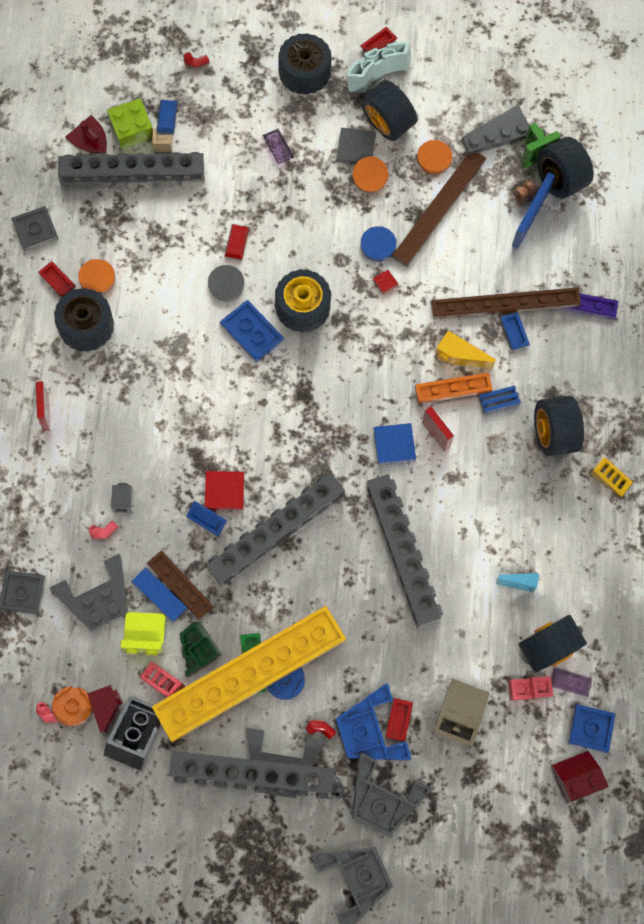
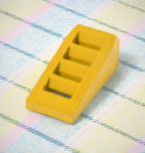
M605 457L602 458L591 473V476L621 498L633 483ZM604 467L606 471L602 474L600 471ZM611 472L612 476L608 479L606 476ZM618 477V481L615 484L612 483L614 478ZM623 481L625 484L619 489L618 486Z

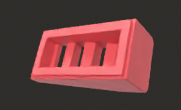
M152 661L139 677L165 697H169L185 688L182 682ZM156 669L157 672H156L155 675L152 677V679L149 680L148 678H149L150 675L153 673V671ZM161 674H162L163 677L160 679V681H159V682L157 683V685H156V684H155L156 681L158 680V678H159V677L161 676ZM169 679L170 681L168 682V684L165 686L164 689H162L163 685Z

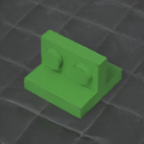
M536 122L529 125L524 142L526 147L521 160V165L524 169L537 163V155L541 149L560 140L561 136L558 131L545 136L544 131L538 127Z

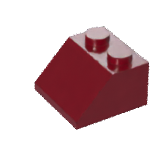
M111 685L87 693L99 731L104 738L109 736L121 712L120 704H123L120 693L117 689L114 690Z
M589 751L551 765L567 804L609 787L601 767Z

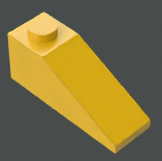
M449 330L435 351V355L440 361L448 362L452 365L492 369L496 361L492 356Z

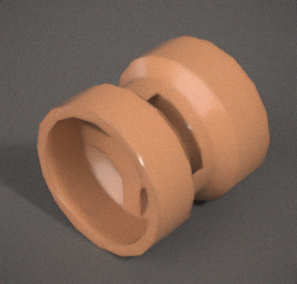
M527 180L523 183V186H518L513 190L514 197L522 205L527 203L529 198H534L538 192L536 185L531 180Z

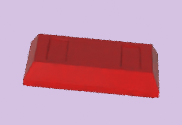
M386 26L361 44L360 47L367 53L374 48L378 50L385 48L387 44L393 43L398 38Z
M236 224L231 225L224 257L238 260L243 259L250 227Z
M53 261L38 271L41 277L61 297L76 287Z
M397 698L393 699L385 738L405 742L413 702Z

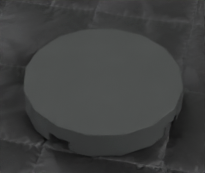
M221 265L210 273L208 288L212 295L219 300H233L241 295L244 289L243 274L234 266Z

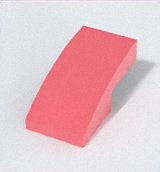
M551 676L508 681L510 701L553 697Z

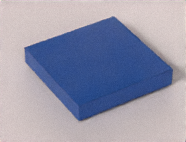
M411 423L373 428L378 465L416 461Z
M576 704L568 744L608 754L616 713Z

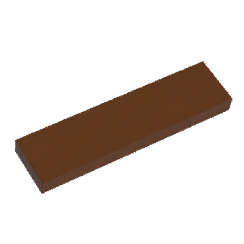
M162 550L147 562V565L199 621L214 608Z

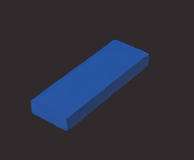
M146 567L131 581L173 623L187 610V607Z

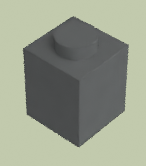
M128 483L112 485V512L132 513V485Z

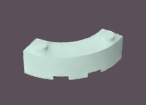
M410 42L387 44V47L379 50L374 48L365 53V57L359 62L355 61L347 73L349 92L366 93L369 86L379 77L394 71H408L411 62Z

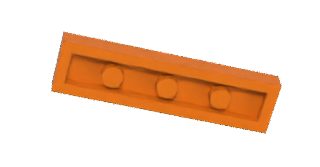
M489 372L415 384L418 404L485 394L493 390Z

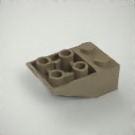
M452 679L432 735L470 750L476 738L490 693Z

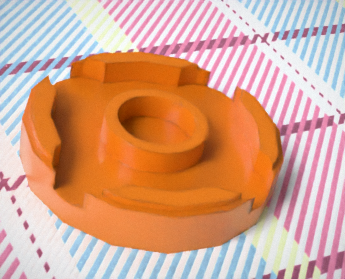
M429 140L423 143L417 153L418 165L429 174L443 173L450 167L453 159L450 147L439 140Z
M364 157L354 166L353 181L357 188L363 192H378L387 183V166L377 157Z
M92 259L86 262L78 273L81 287L93 289L98 293L108 292L114 286L116 280L112 265L101 259Z
M65 687L54 696L52 713L61 724L78 726L85 723L90 717L92 707L87 695L88 692L82 688Z

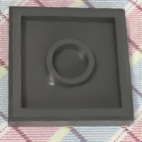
M341 127L336 162L356 164L364 157H373L376 132Z
M46 206L11 218L24 251L59 239Z
M6 570L0 597V610L39 615L45 575Z

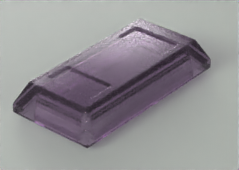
M279 128L262 135L278 164L294 158Z
M556 667L553 668L551 677L553 688L585 697L589 696L592 677Z

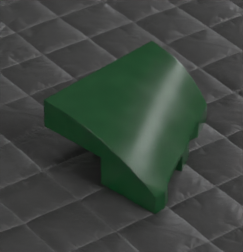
M193 622L180 633V641L183 645L182 656L186 660L187 671H185V675L187 677L195 674L221 655L220 650L201 622Z

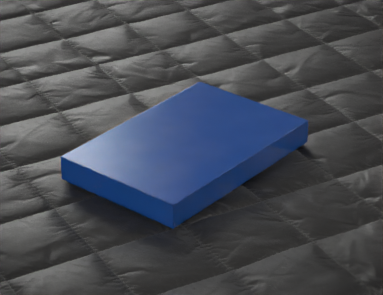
M248 299L220 321V325L256 363L284 341V337Z

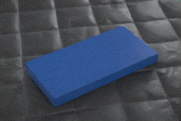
M550 172L547 174L516 231L512 247L516 249L520 247L550 192L555 177L554 174Z

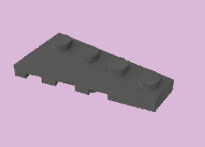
M518 104L462 137L461 142L468 155L525 139L529 124Z

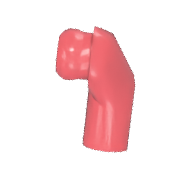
M111 521L105 528L92 525L88 532L94 539H107L118 528V525L114 521Z
M45 702L37 704L36 713L45 723L59 722L55 719Z

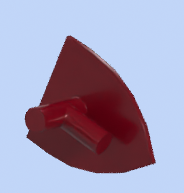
M92 115L81 121L74 130L65 136L71 144L83 151L91 153H106L107 139L104 129Z

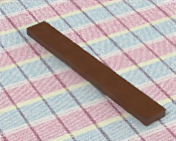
M480 153L466 155L393 253L392 258L408 267L485 163L486 157Z
M579 287L436 299L431 300L433 319L580 307L581 300Z

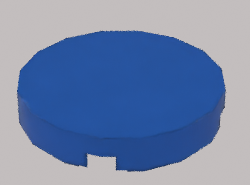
M375 226L363 233L360 248L368 259L382 262L393 255L396 250L397 240L389 229L383 226Z
M302 668L268 686V692L280 700H291L297 697L305 685V675Z

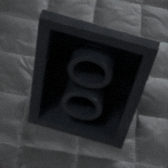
M131 695L129 696L106 742L103 756L141 771L161 726L152 708L153 704Z

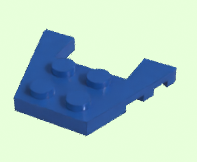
M388 683L336 718L347 759H358L360 753L375 760L409 761L412 759L406 741L386 747L374 707L393 702Z

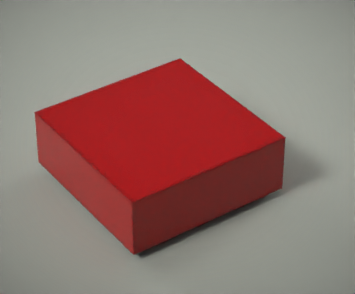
M389 270L373 278L374 284L382 295L398 286V282Z

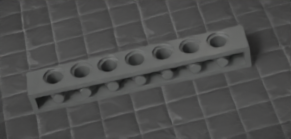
M120 153L118 155L83 154L82 156L67 154L58 156V177L60 184L205 181L204 153H137L131 155Z
M331 473L327 476L322 475L317 479V483L314 486L306 487L299 497L291 498L283 509H276L268 520H262L256 524V529L252 532H245L240 536V540L237 543H231L224 548L225 552L219 556L214 555L208 560L207 569L221 587L226 585L344 497L345 490ZM324 491L327 495L321 498L316 493ZM308 502L311 504V507L304 509L301 507V504ZM292 513L296 516V518L294 520H288L286 519V515ZM278 525L281 529L278 532H273L270 530V527ZM262 536L265 538V541L259 544L255 542V538ZM242 548H248L250 550V552L247 555H241L239 553L240 549ZM227 559L234 561V564L230 567L224 566L223 563Z
M389 474L368 480L366 488L416 627L421 629L439 623L441 616H443V611L440 604L437 605L434 599L436 592L427 580L430 579L427 568L422 566L421 561H423L421 551L416 550L414 544L416 543L415 535L409 531L408 525H410L407 514H403L401 509L403 508V502L401 497L396 495V483L394 479H390ZM382 494H388L390 496V499L383 500L380 496ZM393 511L397 514V517L390 518L387 516V513ZM400 529L403 531V535L396 536L393 531ZM407 547L410 553L403 554L400 548ZM414 565L417 570L409 572L406 566ZM420 583L423 589L415 590L413 584ZM427 601L430 607L423 609L419 603Z
M172 751L169 776L174 778V782L186 783L187 780H193L196 785H206L207 782L214 783L215 787L226 788L228 784L235 785L234 788L239 790L255 787L254 791L267 792V789H273L277 794L287 795V791L296 792V796L308 797L309 793L316 794V798L328 799V796H334L337 771L333 768ZM191 764H196V771L193 774H189L188 767ZM211 766H216L217 768L214 776H208V769ZM236 768L237 775L232 779L228 778V771ZM257 771V778L249 781V772ZM271 773H277L278 775L274 783L268 782V776ZM291 775L298 776V782L295 785L288 784V779ZM312 777H317L319 780L318 785L314 788L309 787V780Z

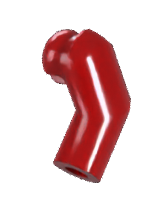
M186 52L183 55L184 63L193 68H199L210 63L207 55L199 58L193 57L190 52Z
M311 720L306 726V731L309 734L322 732L329 740L336 735L334 729L324 720Z

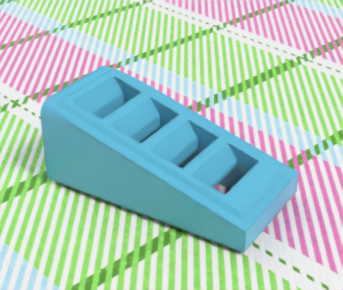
M539 574L499 575L496 579V584L534 592L538 585Z

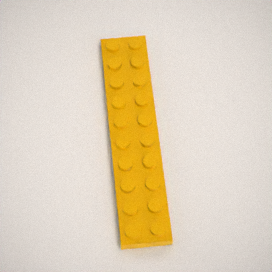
M324 606L152 706L173 743L346 641V637L327 606Z

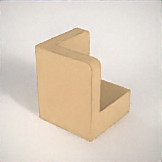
M153 128L154 154H172V135H158L157 128Z

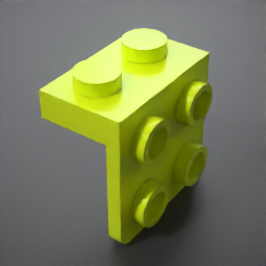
M128 612L125 617L124 640H121L120 648L128 655L145 653L148 656H157V654H163L165 615Z

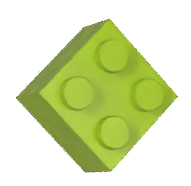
M141 98L107 109L109 122L121 150L153 139V127Z

